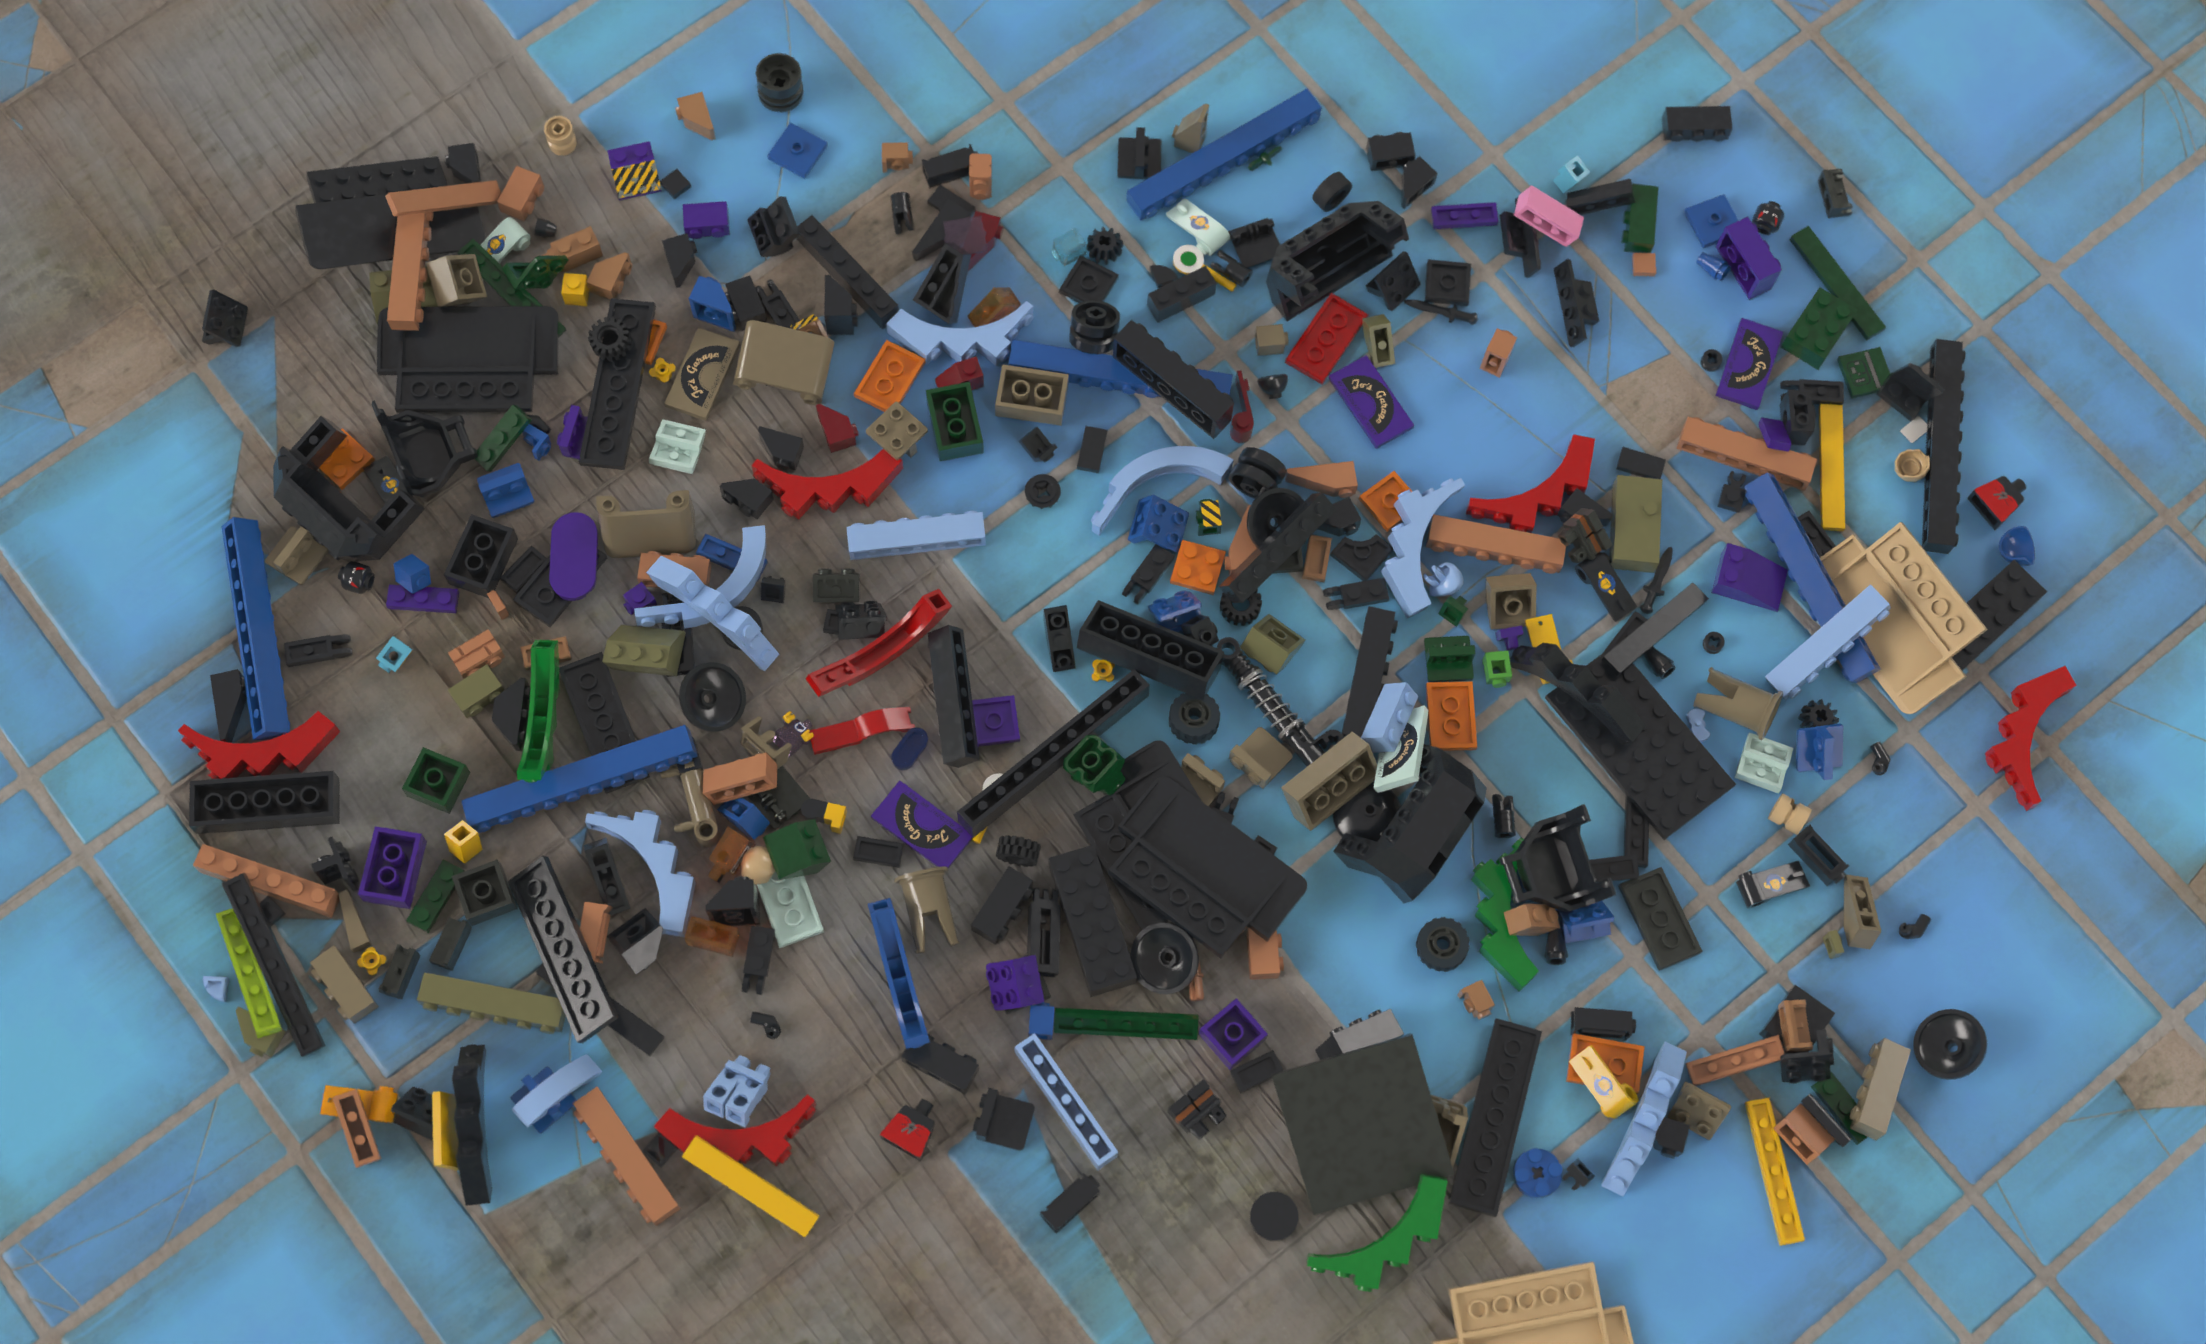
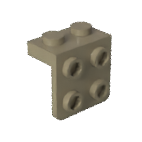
M1258 727L1240 746L1236 744L1229 755L1232 765L1238 770H1242L1252 783L1259 785L1262 789L1273 780L1293 757L1288 749L1262 727Z
M1187 753L1182 759L1181 768L1201 801L1210 806L1224 788V777L1217 770H1210L1206 767L1205 762L1200 757Z

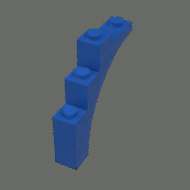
M891 898L869 903L867 905L906 1049L919 1048L926 1043H930Z

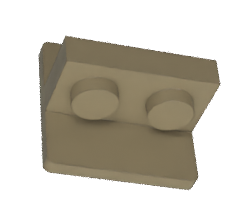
M894 402L866 429V434L895 460H899L905 453L911 458L917 452L916 443L928 432V428L898 402Z
M291 526L265 559V563L299 585H303L327 554L328 549L316 542L305 528L300 527L296 529Z
M1685 1081L1667 1117L1690 1125L1689 1130L1707 1140H1711L1729 1113L1731 1105Z

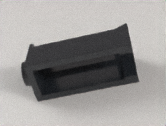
M969 144V148H961L930 158L929 160L922 159V171L929 188L969 176L970 155L979 154L978 151H974L972 145Z
M1811 824L1788 844L1826 886L1832 881L1837 884L1847 875L1844 871L1849 865L1814 831ZM1808 840L1835 867L1833 870H1830L1806 844Z
M1575 1007L1574 1011H1571V1036L1574 1033L1619 1039L1625 1036V1040H1628L1636 1030V1020L1632 1019L1631 1011Z
M1083 1173L1082 1180L1078 1178L1046 1207L1045 1211L1040 1212V1217L1057 1234L1100 1195V1190L1098 1189L1100 1184L1092 1175L1087 1177Z

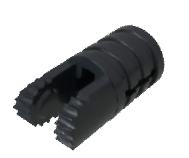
M907 192L892 194L890 199L895 234L898 235L903 232L901 220H905L909 231L914 230L910 194Z
M1219 250L1217 255L1229 263L1225 269L1220 264L1212 262L1210 267L1225 277H1229L1230 280L1238 283L1240 287L1245 286L1253 271L1237 262L1236 259L1222 250Z
M1493 794L1495 837H1514L1516 831L1513 797L1508 795L1502 802L1500 794Z

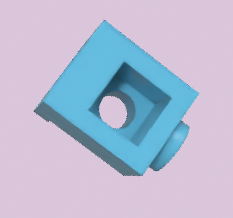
M1575 156L1558 170L1559 175L1553 181L1564 194L1588 175L1590 171L1581 159Z
M392 636L376 657L380 661L378 666L388 673L391 670L397 672L413 649L395 636ZM393 651L398 653V658L394 661L389 657Z

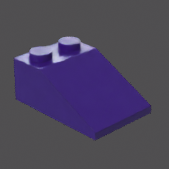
M1727 543L1721 552L1711 593L1778 612L1788 570L1750 549Z

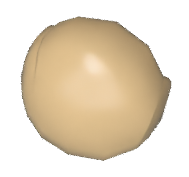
M1920 449L1905 450L1899 453L1895 459V472L1904 481L1917 482L1923 479L1929 472L1930 458Z
M764 846L751 847L742 857V876L753 879L755 885L767 883L774 872H776L769 852Z

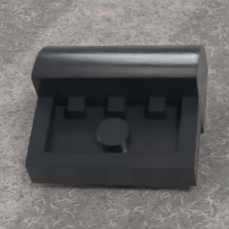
M779 196L770 206L759 208L747 219L761 257H774L786 253L793 248L792 241L800 235L786 197Z

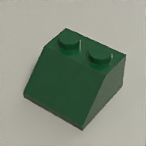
M815 819L795 822L763 837L779 880L816 874L831 862Z

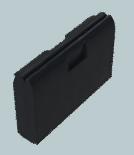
M1810 1093L1801 1100L1802 1105L1815 1119L1817 1118L1839 1145L1844 1147L1852 1140Z

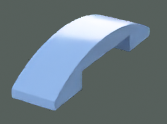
M587 1054L583 1055L540 1083L512 1108V1111L528 1128L546 1115L551 1107L581 1085L584 1087L602 1074L603 1071Z

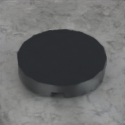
M1268 1192L1261 1195L1253 1203L1250 1211V1223L1254 1232L1268 1241H1281L1288 1238L1296 1229L1299 1221L1295 1202L1289 1196L1280 1192Z

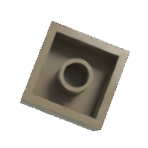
M475 254L448 255L426 263L438 307L470 304L487 297Z

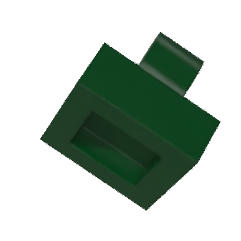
M1449 596L1438 614L1457 627L1468 611V608L1464 606L1467 600L1461 596L1457 599Z

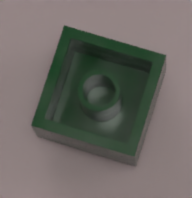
M423 747L402 790L407 797L450 814L470 775V771L466 764Z

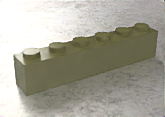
M424 972L417 1001L423 1005L422 1008L428 1011L436 1012L438 1008L446 1010L447 1014L460 1016L461 1013L469 1014L470 1018L483 1021L485 1017L493 1019L494 1023L500 1025H507L508 1022L516 1023L517 1027L530 1030L532 1026L540 1028L541 1032L547 1034H554L555 1031L562 1032L566 1017L560 1001L556 997Z

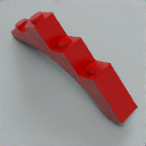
M1573 434L1561 465L1540 485L1523 494L1508 498L1480 499L1470 497L1466 514L1471 515L1475 519H1492L1500 524L1507 522L1510 523L1509 529L1532 533L1537 512L1544 516H1557L1561 508L1563 492L1571 496L1578 488L1585 493L1595 439Z
M882 449L876 456L861 466L842 474L826 477H803L788 474L770 467L759 459H756L752 464L753 476L758 482L768 484L771 491L780 497L781 509L790 517L795 516L797 519H800L815 502L823 510L827 511L829 509L832 513H835L850 495L857 503H864L869 507L903 470V460L901 458L895 460L888 452Z
M2066 666L2018 685L2011 692L2012 702L2019 710L2004 716L1998 722L2000 734L2006 738V741L1992 746L1985 753L1988 766L1993 768L1996 774L2001 771L2005 772L2007 782L2013 786L2019 804L2024 806L2026 811L2036 807L2041 802V798L2034 785L2030 763V748L2035 728L2047 707L2077 686Z
M317 711L305 723L289 733L271 740L255 743H229L214 740L199 734L185 724L182 725L178 732L183 736L181 741L190 749L195 746L200 751L198 755L207 762L205 766L211 772L208 776L211 779L237 778L245 769L253 776L270 775L281 762L293 771L296 768L302 773L340 733V730L332 721Z
M807 1094L794 1108L777 1119L744 1129H718L703 1126L684 1118L669 1108L653 1127L683 1154L697 1135L740 1164L743 1163L745 1165L753 1156L752 1150L755 1149L777 1167L779 1163L784 1164L792 1154L790 1152L792 1149L791 1144L786 1140L788 1138L793 1139L800 1130L799 1125L804 1119L809 1120L816 1111L814 1107L817 1104Z

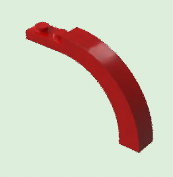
M940 589L923 595L917 604L898 623L879 638L859 651L808 674L806 681L817 696L820 697L846 684L851 686L867 678L898 658L922 639L948 613L952 605Z

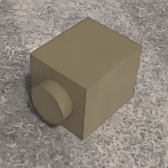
M1283 324L1256 326L1255 343L1257 356L1284 354L1285 345H1288V333L1283 331Z

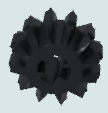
M1103 226L1101 232L1094 229L1093 235H1089L1087 238L1086 250L1089 251L1090 259L1096 258L1097 264L1104 260V263L1107 265L1109 259L1115 262L1117 256L1122 254L1123 241L1120 240L1121 235L1119 233L1113 234V228L1105 231Z
M1819 699L1817 703L1811 700L1808 706L1804 705L1802 707V713L1798 716V719L1803 721L1800 728L1837 724L1839 722V718L1835 717L1837 710L1830 709L1831 703L1824 705L1822 699Z

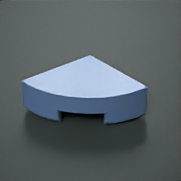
M203 976V984L207 992L214 999L226 1002L229 978Z

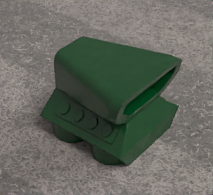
M1095 734L1086 735L1064 759L1063 769L1071 775V779L1076 783L1084 785L1092 793L1100 791L1113 795L1125 782V777L1121 772L1125 758Z

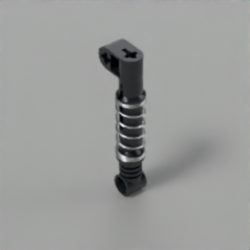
M1225 637L1218 642L1217 649L1229 648L1233 651L1231 655L1224 654L1222 665L1226 668L1228 667V671L1232 672V676H1235L1238 688L1240 690L1249 689L1247 699L1251 698L1256 704L1255 709L1259 707L1264 714L1263 718L1267 717L1272 723L1271 728L1275 727L1280 733L1278 735L1280 740L1288 743L1306 766H1309L1325 753L1323 749L1327 747L1328 742H1335L1337 744L1344 738L1341 732L1329 730L1314 740L1305 729V723L1302 718L1297 719L1298 714L1291 712L1289 709L1290 704L1282 701V694H1277L1274 691V684H1269L1266 681L1267 676L1262 675L1263 671L1258 666L1250 664L1249 659L1246 660L1247 657L1243 655L1244 653L1241 651L1238 641L1231 637Z

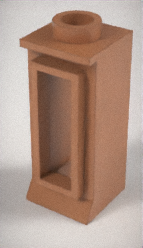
M584 902L580 930L595 964H603L600 957L604 956L610 921L608 913L613 907L605 904Z

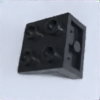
M1909 363L1890 373L1876 395L1911 421L1915 419L1924 403L1942 394L1944 388L1939 385L1938 381L1922 372L1919 366Z

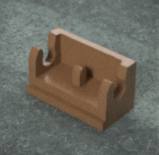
M1784 1000L1778 1005L1785 1053L1813 1050L1805 1009L1806 1000Z

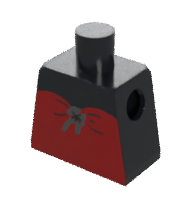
M2002 476L1974 489L1967 499L1990 526L1996 530L2024 501V497L2020 493L2026 490V485L2019 478L2011 483L2007 477Z
M925 1099L920 1100L915 1110L908 1105H904L880 1133L881 1139L921 1162L935 1127V1122L928 1118L934 1105Z

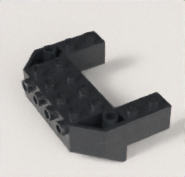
M320 416L291 450L284 446L280 448L273 465L274 498L283 506L282 509L288 515L294 516L298 520L299 526L314 535L313 539L329 549L328 553L336 560L343 559L347 562L380 560L425 508L409 493L398 489L374 518L370 520L317 470L347 437L332 421Z

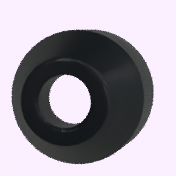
M538 218L534 235L544 238L555 237L557 226L549 220Z

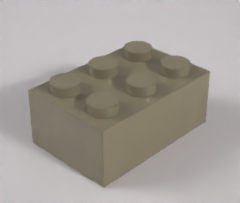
M1002 364L995 403V416L1062 426L1069 374Z

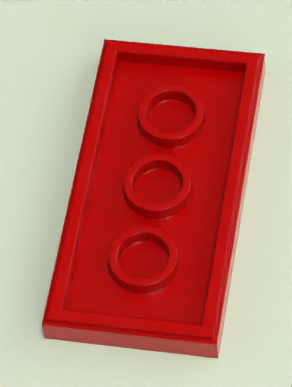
M1331 293L1285 359V363L1323 385L1363 326L1362 318H1367L1369 314Z

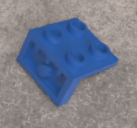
M1154 494L1139 499L1128 541L1135 544L1149 540L1172 553H1178L1189 512Z

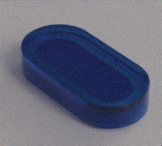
M912 728L905 734L891 755L895 768L908 770L914 765L928 745V735L925 730Z

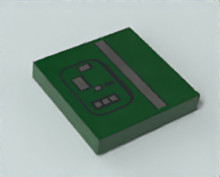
M1881 347L1842 355L1837 359L1851 399L1877 393L1890 374Z

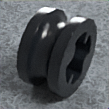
M1714 349L1705 351L1700 361L1702 368L1709 372L1716 371L1722 363L1721 353ZM1713 357L1715 362L1710 364L1707 360Z
M1718 632L1708 633L1703 640L1704 650L1710 654L1719 653L1725 643L1724 637ZM1710 638H1712L1713 641H1718L1717 648H1715L1714 645L1710 646L1708 644L1710 642Z

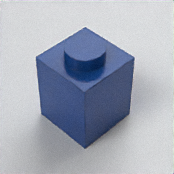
M410 554L393 563L396 582L412 594L431 584L429 566L415 555Z
M1045 1002L1030 1005L1028 1037L1035 1033L1038 1039L1052 1040L1054 1007Z

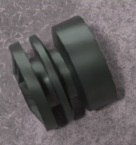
M783 53L770 54L761 59L756 68V81L760 102L765 108L775 112L790 111L797 107L803 97L802 73L799 63L794 57Z

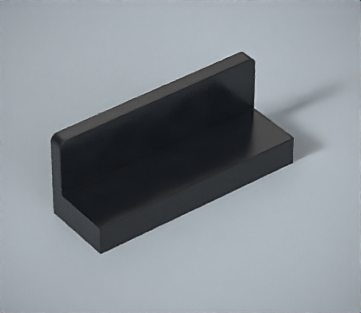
M1631 179L1569 192L1566 199L1567 207L1579 215L1635 203Z

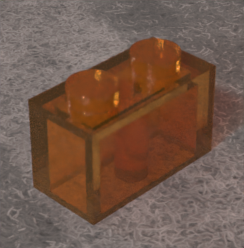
M691 916L684 939L689 946L733 957L740 934L736 927Z

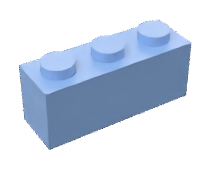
M1407 682L1384 684L1361 736V739L1370 745L1372 753L1395 752L1418 699V695Z

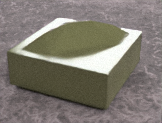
M1837 930L1829 931L1823 937V941L1829 958H1838L1844 953L1842 939Z

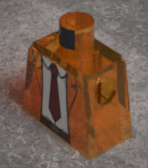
M727 827L709 857V860L715 863L708 876L720 883L727 872L735 875L741 867L743 855L751 847H755L756 844L730 827ZM729 856L728 861L725 862V858Z

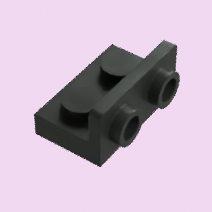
M851 568L841 569V573H832V569H818V573L813 574V602H859L860 573H855V569Z

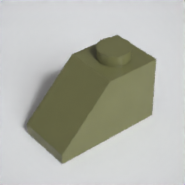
M1384 314L1362 318L1364 339L1374 367L1378 368L1395 364L1391 322Z
M238 1006L236 1014L244 1043L251 1047L249 1052L261 1058L264 1054L272 1057L286 1031L282 1029L280 1032L258 1039L249 1011Z

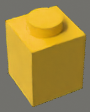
M564 273L561 294L565 305L587 306L589 289L586 283L588 280L587 275Z
M463 820L444 834L449 852L464 864L483 850L478 832Z

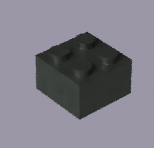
M498 859L452 876L466 920L472 926L517 909L504 868Z

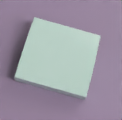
M662 419L656 434L655 445L649 457V464L693 474L703 445L706 429Z
M1749 732L1735 778L1779 794L1786 770L1790 764L1793 748L1767 738L1761 741L1758 735Z

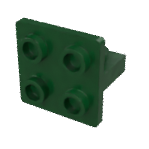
M1469 636L1430 637L1424 639L1428 682L1473 680L1472 661L1476 653L1475 645H1470Z

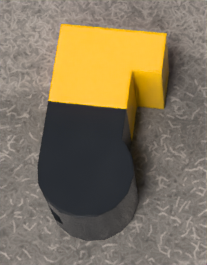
M808 799L803 802L801 811L805 821L815 819L816 823L820 822L831 825L832 832L841 834L847 814L846 806L817 799Z

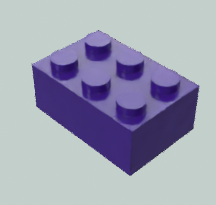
M1745 217L1724 228L1716 249L1723 260L1727 261V264L1731 266L1730 271L1748 299L1750 300L1771 290L1782 271L1781 264L1770 252L1768 243L1759 235L1757 226L1748 217Z
M375 826L358 892L359 897L364 902L411 909L427 844L424 836L420 833Z

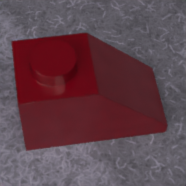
M977 356L954 363L935 378L937 388L970 382L971 390L984 387V375Z
M821 404L816 405L817 415L830 452L833 453L855 446V437L859 436L855 423L851 424L849 417Z

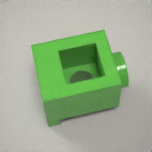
M1509 651L1485 652L1482 663L1484 664L1486 684H1492L1494 688L1506 686V683L1510 682L1512 678ZM1493 670H1498L1500 673L1493 674Z

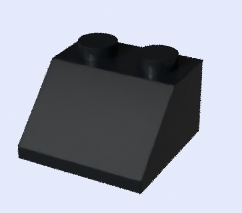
M825 275L824 318L827 335H854V327H858L857 304L852 303V295L830 275Z

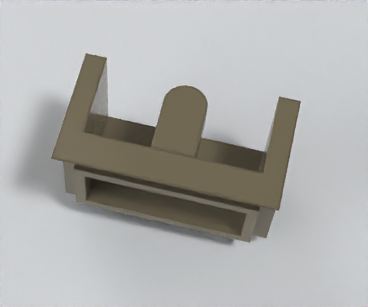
M758 716L741 728L743 734L740 743L753 756L767 752L777 763L778 769L787 762L792 745L788 742L779 750L773 748L769 743L774 740L775 733L768 730L760 736L758 731L762 718Z

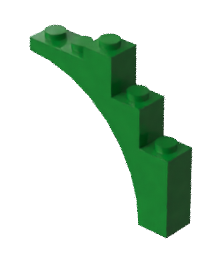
M535 640L531 646V687L528 724L524 749L517 769V780H524L529 783L542 780L544 773L551 769L554 762L553 734L557 727L556 700L560 693L558 640Z
M1522 837L1512 845L1514 850L1509 855L1516 852L1524 840ZM1505 852L1499 858L1508 856V854ZM1499 858L1496 863L1492 859L1487 863L1482 861L1473 869L1475 874L1471 881L1487 897L1476 906L1478 911L1475 917L1491 933L1481 940L1482 947L1478 952L1520 992L1537 975L1539 970L1527 957L1518 941L1517 935H1509L1504 912L1511 910L1512 889L1504 866H1501ZM1512 862L1515 871H1517V862Z
M1421 1174L1416 1193L1407 1211L1396 1225L1382 1237L1362 1248L1346 1253L1329 1255L1308 1253L1307 1266L1311 1267V1271L1317 1273H1325L1326 1270L1335 1271V1275L1339 1277L1349 1278L1350 1274L1354 1275L1353 1284L1357 1285V1289L1361 1291L1372 1292V1289H1379L1383 1261L1386 1260L1387 1265L1401 1267L1402 1263L1408 1264L1413 1235L1417 1236L1416 1240L1431 1242V1238L1438 1239L1447 1179Z

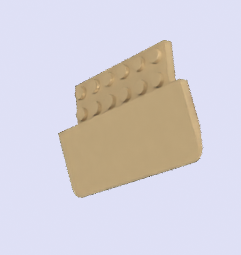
M1898 523L1867 549L1858 537L1852 534L1820 557L1845 605L1849 604L1870 584L1890 604V614L1883 621L1879 622L1877 620L1871 625L1872 630L1864 636V639L1881 668L1880 671L1873 674L1903 713L1914 714L1967 677L1952 657L1988 629L1904 523Z
M1592 1261L1449 1288L1457 1337L1432 1341V1344H1634L1625 1306L1619 1305L1602 1308L1595 1266Z

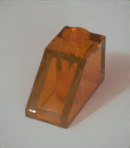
M1010 287L993 288L968 314V318L974 327L987 325L1010 315L1019 308L1021 303Z

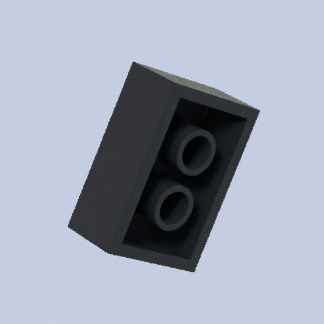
M471 514L444 573L448 584L489 598L487 593L495 591L517 543L518 537L514 529Z

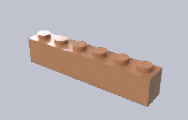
M433 212L397 217L387 322L391 330L419 331V322H423L421 302L425 301L423 281H427L425 261H429L427 241H431L429 221L433 220Z
M1698 417L1687 418L1676 449L1758 476H1762L1767 472L1771 473L1779 483L1805 491L1811 481L1817 461L1816 458L1811 457L1807 453L1767 448L1764 439H1755L1743 432H1734L1725 429L1722 425L1704 422Z
M1434 514L1430 522L1426 544L1427 548H1431L1435 552L1448 551L1462 557L1466 555L1474 556L1482 561L1495 560L1503 565L1515 564L1520 565L1524 569L1536 568L1549 574L1560 573L1566 551V546L1561 543L1559 538Z
M202 844L193 864L200 873L223 881H228L242 873H246L255 892L266 896L269 895L272 898L332 918L340 900L338 892L333 888Z
M596 1087L575 1101L573 1105L577 1110L573 1112L580 1124L586 1122L590 1128L586 1133L594 1144L596 1142L600 1143L603 1149L599 1152L607 1164L611 1161L617 1168L613 1173L620 1183L624 1181L627 1183L630 1189L626 1192L634 1203L640 1202L644 1208L640 1213L646 1222L652 1221L657 1226L679 1211L680 1207L600 1089Z

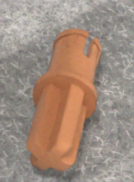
M1200 960L1197 973L1188 985L1191 1001H1201L1204 999L1202 984L1204 974L1201 973Z

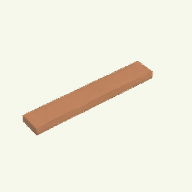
M494 180L391 192L385 197L395 217L498 204L497 201L502 192L497 181Z

